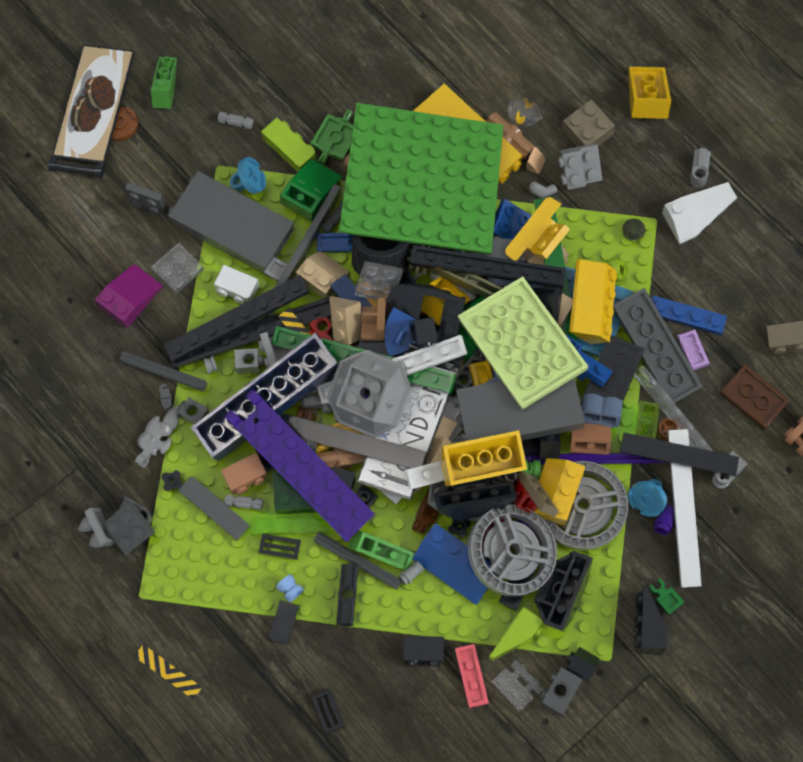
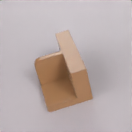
M378 298L377 307H362L361 340L384 341L385 298Z

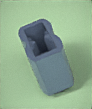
M584 394L582 413L585 423L600 424L611 428L619 427L623 400L615 397H602L597 394Z

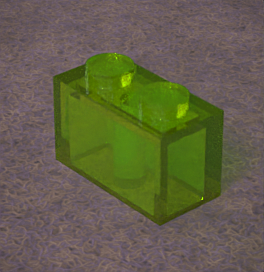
M640 401L637 409L635 435L656 439L660 403Z

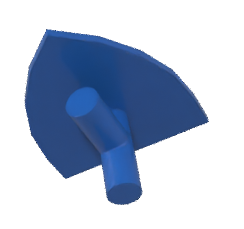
M394 307L386 322L384 333L385 346L389 356L401 354L409 350L408 346L412 344L409 321L416 320Z

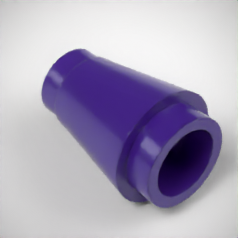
M667 504L655 520L653 525L657 533L668 535L672 531L674 521L673 506Z

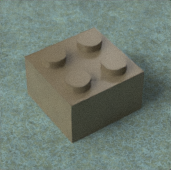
M592 99L564 119L562 124V131L577 147L595 143L599 146L613 136L615 130L613 122Z

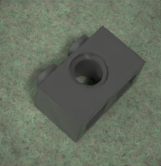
M562 667L559 672L555 670L549 680L552 682L549 689L545 688L540 696V699L543 700L541 706L562 717L583 679ZM558 686L563 687L565 695H556L554 689Z

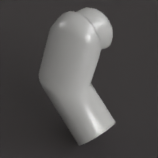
M532 182L529 185L530 192L539 198H545L557 193L555 184L544 187L537 182Z

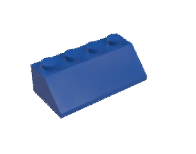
M435 523L423 539L412 560L419 562L423 568L477 606L488 588L477 578L470 565L468 546ZM484 558V561L487 567L489 568L491 566V562Z

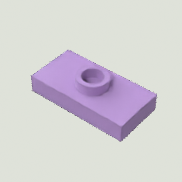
M696 330L677 335L683 354L693 371L709 366L710 363Z

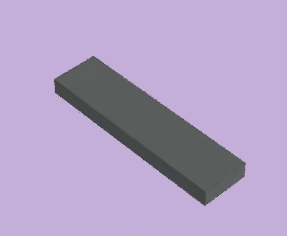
M193 476L179 489L182 495L236 541L250 528L246 521Z

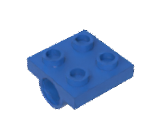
M502 199L495 214L493 236L513 240L530 219L531 215L507 199Z

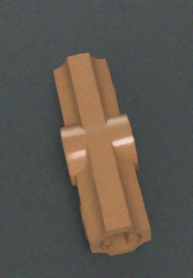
M496 112L492 113L486 122L504 125L502 137L522 154L524 160L528 159L535 146L522 135V132L516 125H510Z
M336 448L332 451L317 453L330 469L332 467L348 469L353 465L364 463L366 458L365 456Z

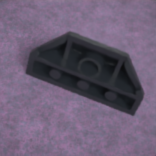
M498 476L451 486H445L444 483L434 493L437 511L455 520L481 517L492 509H495L493 511H497V509L501 511L517 498L512 481L504 480Z
M572 551L568 555L556 560L550 578L539 588L534 600L544 625L564 632L570 624L588 583L593 557Z

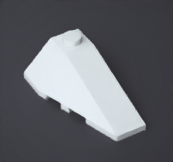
M727 182L667 203L662 214L678 243L682 244L697 237L707 225L713 222L720 213L737 199V196Z

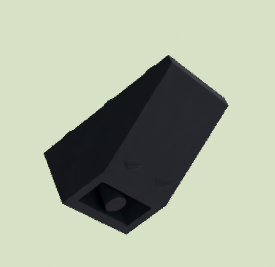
M643 587L635 599V608H639V612L635 616V628H638V632L634 637V648H637V653L662 655L666 649L667 628L648 587Z

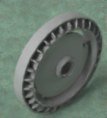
M575 461V463L586 466L583 474L599 478L612 491L608 492L600 482L592 478L582 477L566 525L562 526L566 531H562L554 522L545 519L544 521L550 527L555 541L574 550H593L611 542L621 531L628 513L627 494L618 477L606 467L594 462ZM615 496L616 502L612 503L611 497ZM585 502L588 508L580 509L578 503ZM612 508H617L616 518L606 531L594 537L580 538L581 535H589L601 530L609 521ZM569 532L577 534V536L569 535Z
M508 505L501 511L500 509H497V511L492 509L482 515L471 530L467 547L470 565L481 583L498 594L513 597L526 595L543 586L554 570L557 557L554 535L544 519L534 511L530 510V513H528L524 509L516 507V505ZM499 518H504L505 521L500 522ZM511 518L519 519V520L525 522L526 524H528V525L535 531V533L537 534V536H538V538H539V540H540L541 546L539 545V542H538L537 537L535 536V534L533 533V531H532L530 528H528L526 525H524V524H522V523H520V522L512 521ZM493 522L495 526L487 533L483 543L484 557L489 558L491 561V566L488 568L482 554V538L487 527ZM510 546L515 549V555L510 552ZM538 564H541L537 574L527 583L511 584L502 580L516 581L524 579L534 572Z

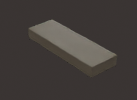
M521 471L517 477L538 509L555 517L559 511L536 476Z

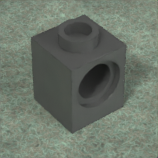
M190 397L183 401L178 408L180 418L192 426L210 413L208 408ZM191 409H196L197 413L195 415H188Z

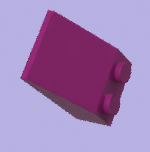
M133 264L110 282L95 298V301L101 310L125 328H128L162 289L163 285Z

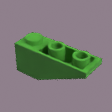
M159 57L151 88L153 108L171 109L174 97L177 58Z

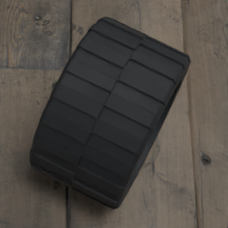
M353 235L352 267L358 275L373 281H386L395 279L405 273L409 263L407 261L409 257V243Z

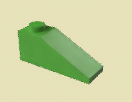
M360 530L352 537L348 548L403 570L409 568L414 556V552Z

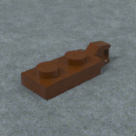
M429 488L416 513V520L412 526V530L419 534H424L427 527L434 524L439 515V512L428 504Z

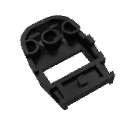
M410 282L400 283L390 291L385 308L386 321L393 307L418 320L424 295L445 299L437 341L434 342H442L459 335L461 323L457 316L464 311L466 297L462 296L459 298L452 295L450 291L442 290L430 284L424 285Z

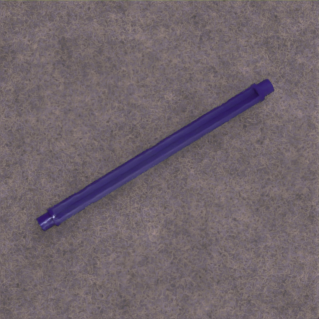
M572 453L560 454L559 458L572 462L588 461L597 464H669L624 453H609V455ZM539 455L525 456V460L528 462L540 460ZM540 461V464L545 465L546 461Z

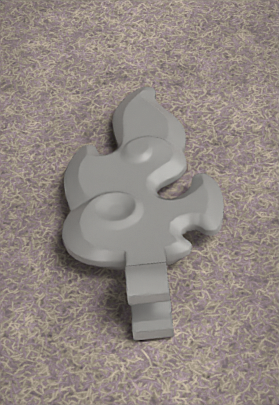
M179 406L171 408L162 422L159 421L160 417L156 416L147 424L144 433L138 438V445L143 450L135 459L139 466L145 468L148 465L150 456L156 455L157 450L164 454L169 449L172 442L171 438H168L166 441H161L160 438L162 436H169L172 430L176 428L179 418Z

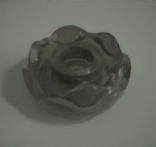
M636 218L628 219L622 226L624 237L631 241H638L646 232L644 223Z

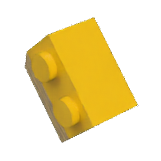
M629 67V99L632 118L668 119L671 97L665 67Z

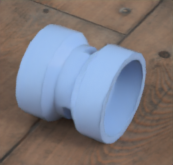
M291 574L283 578L276 586L280 592L285 594L288 602L295 600L304 591L301 585H296L295 578Z

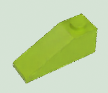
M523 607L489 656V660L494 661L531 641L534 636L538 638L544 629L541 626L543 620Z

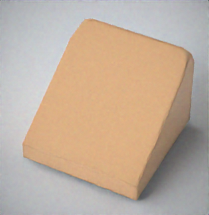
M533 148L526 166L528 171L535 174H540L545 163V157L538 148Z

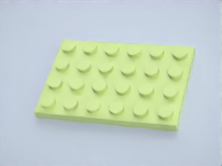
M524 277L519 278L457 316L464 329L522 410L588 370L586 362Z

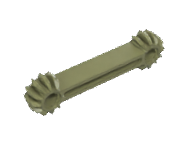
M412 250L409 251L410 256L407 258V261L409 263L411 261ZM409 265L410 269H415L416 274L422 271V274L425 276L428 270L485 299L503 289L477 275Z

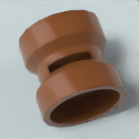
M672 419L661 421L657 429L658 439L668 442L667 431L678 430L677 423Z

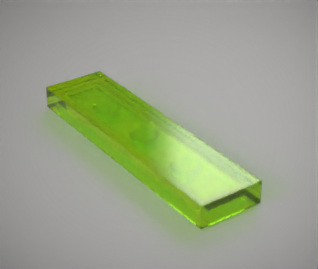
M318 513L251 514V535L317 534L318 532L330 534V525Z

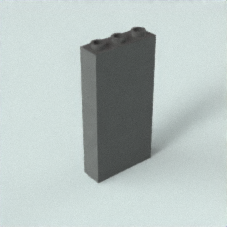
M197 171L195 176H191L185 191H181L178 202L168 212L170 223L264 273L272 258L278 257L295 230L293 221Z
M575 378L523 410L502 381L456 389V396L453 397L455 408H459L460 415H457L459 427L463 426L464 433H461L462 442L518 430L520 431L521 440L584 429L585 421Z

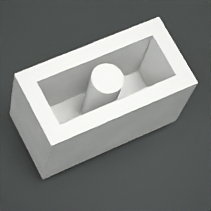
M223 265L214 283L219 295L232 297L239 304L252 300L260 286L258 279L226 265Z

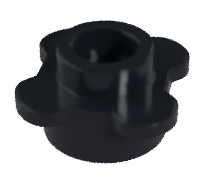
M175 470L173 473L162 474L161 478L164 480L165 485L163 488L165 491L180 489L183 486V483L180 481L181 473Z
M452 518L453 521L451 526L448 527V531L458 534L461 538L467 535L466 530L471 525L470 520H455Z

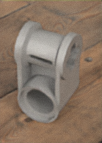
M732 451L729 454L733 456H738L734 451ZM738 456L739 462L737 474L735 477H737L748 464L740 456ZM715 473L712 477V482L715 487L723 489L735 477Z

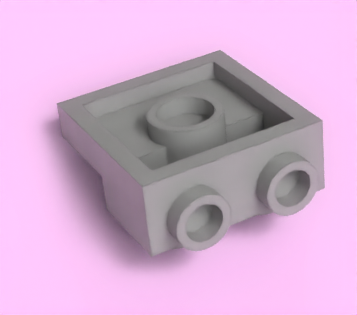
M596 143L560 150L561 157H558L560 168L563 169L561 182L568 190L584 187L588 183L603 181L598 145Z

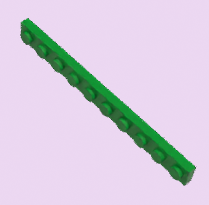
M276 326L271 344L293 350L311 335ZM321 338L338 362L365 351L361 348ZM380 354V355L385 356V357H387V358L394 359V357ZM430 367L410 374L407 377L410 383L451 394L457 375Z

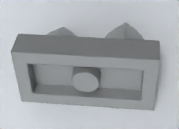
M89 508L86 510V516L81 521L78 531H94L89 546L100 548L115 544L116 542L102 525L106 519L101 509Z

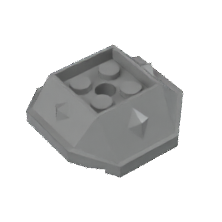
M365 350L339 362L326 398L339 423L371 437H378L398 426L412 389L404 364L373 351ZM367 388L370 390L368 398L365 397V390Z

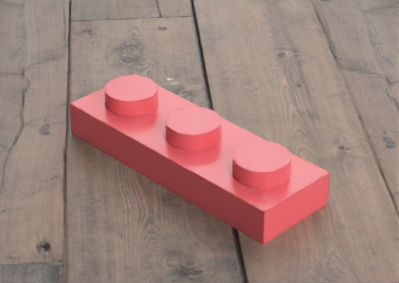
M475 644L455 648L468 707L473 708L489 704Z

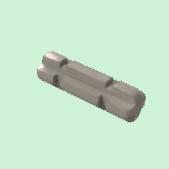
M219 112L218 122L225 124L228 122L229 125L244 126L247 129H252L254 124L252 118L246 117L244 119L243 116L227 115L225 112Z
M227 494L224 500L227 506L235 505V507L248 509L253 507L256 510H262L263 500L259 498L234 497V495Z

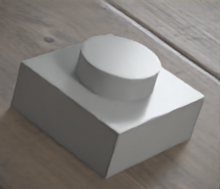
M273 257L264 271V275L278 282L288 264Z

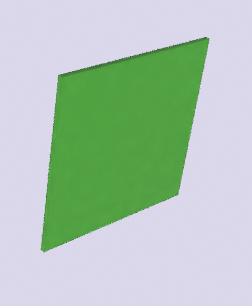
M356 103L339 233L491 255L504 125Z

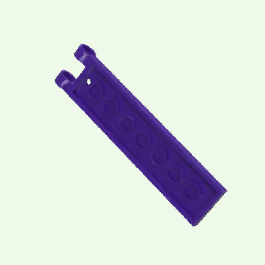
M253 389L250 390L245 396L257 409L244 421L232 410L225 414L224 417L346 542L349 541L375 514ZM258 418V423H254L253 419Z

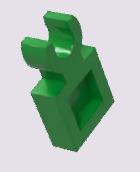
M659 578L657 582L660 585V589H655L653 585H650L649 590L659 596L655 601L669 616L684 601L672 587L666 590L664 581Z

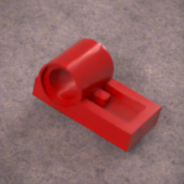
M319 317L309 324L311 330L309 333L311 335L316 333L320 338L333 341L330 337L332 327L328 318ZM322 325L328 327L325 331H320L318 328Z

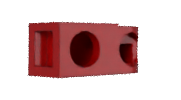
M518 478L517 483L514 485L517 496L514 501L516 507L524 509L528 513H530V510L535 511L537 508L536 504Z

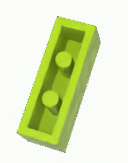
M276 118L261 131L262 139L297 172L310 159L316 161V150L310 144H305L303 138L297 132L293 133L290 130V126L284 120L280 121Z

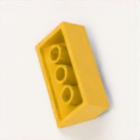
M578 259L576 261L570 333L590 345L610 342L617 270L607 263Z
M520 431L442 446L441 467L445 486L527 470Z

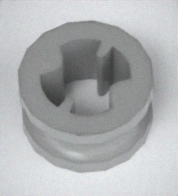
M213 355L209 359L204 358L208 374H211L212 371L218 372Z

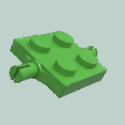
M347 109L343 118L334 117L330 114H327L310 143L313 148L322 152L317 161L319 164L324 165L329 156L344 162L346 155L350 151L353 125L349 122L354 114L351 110L349 112Z

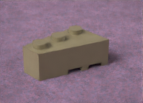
M803 321L767 326L769 348L772 353L779 355L786 352H803Z

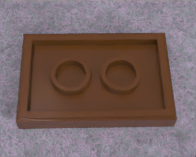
M744 365L720 392L722 396L764 430L790 402V400L747 365Z

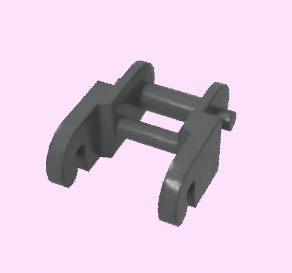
M161 384L159 387L161 403L164 410L168 412L173 408L172 395L167 388V384Z

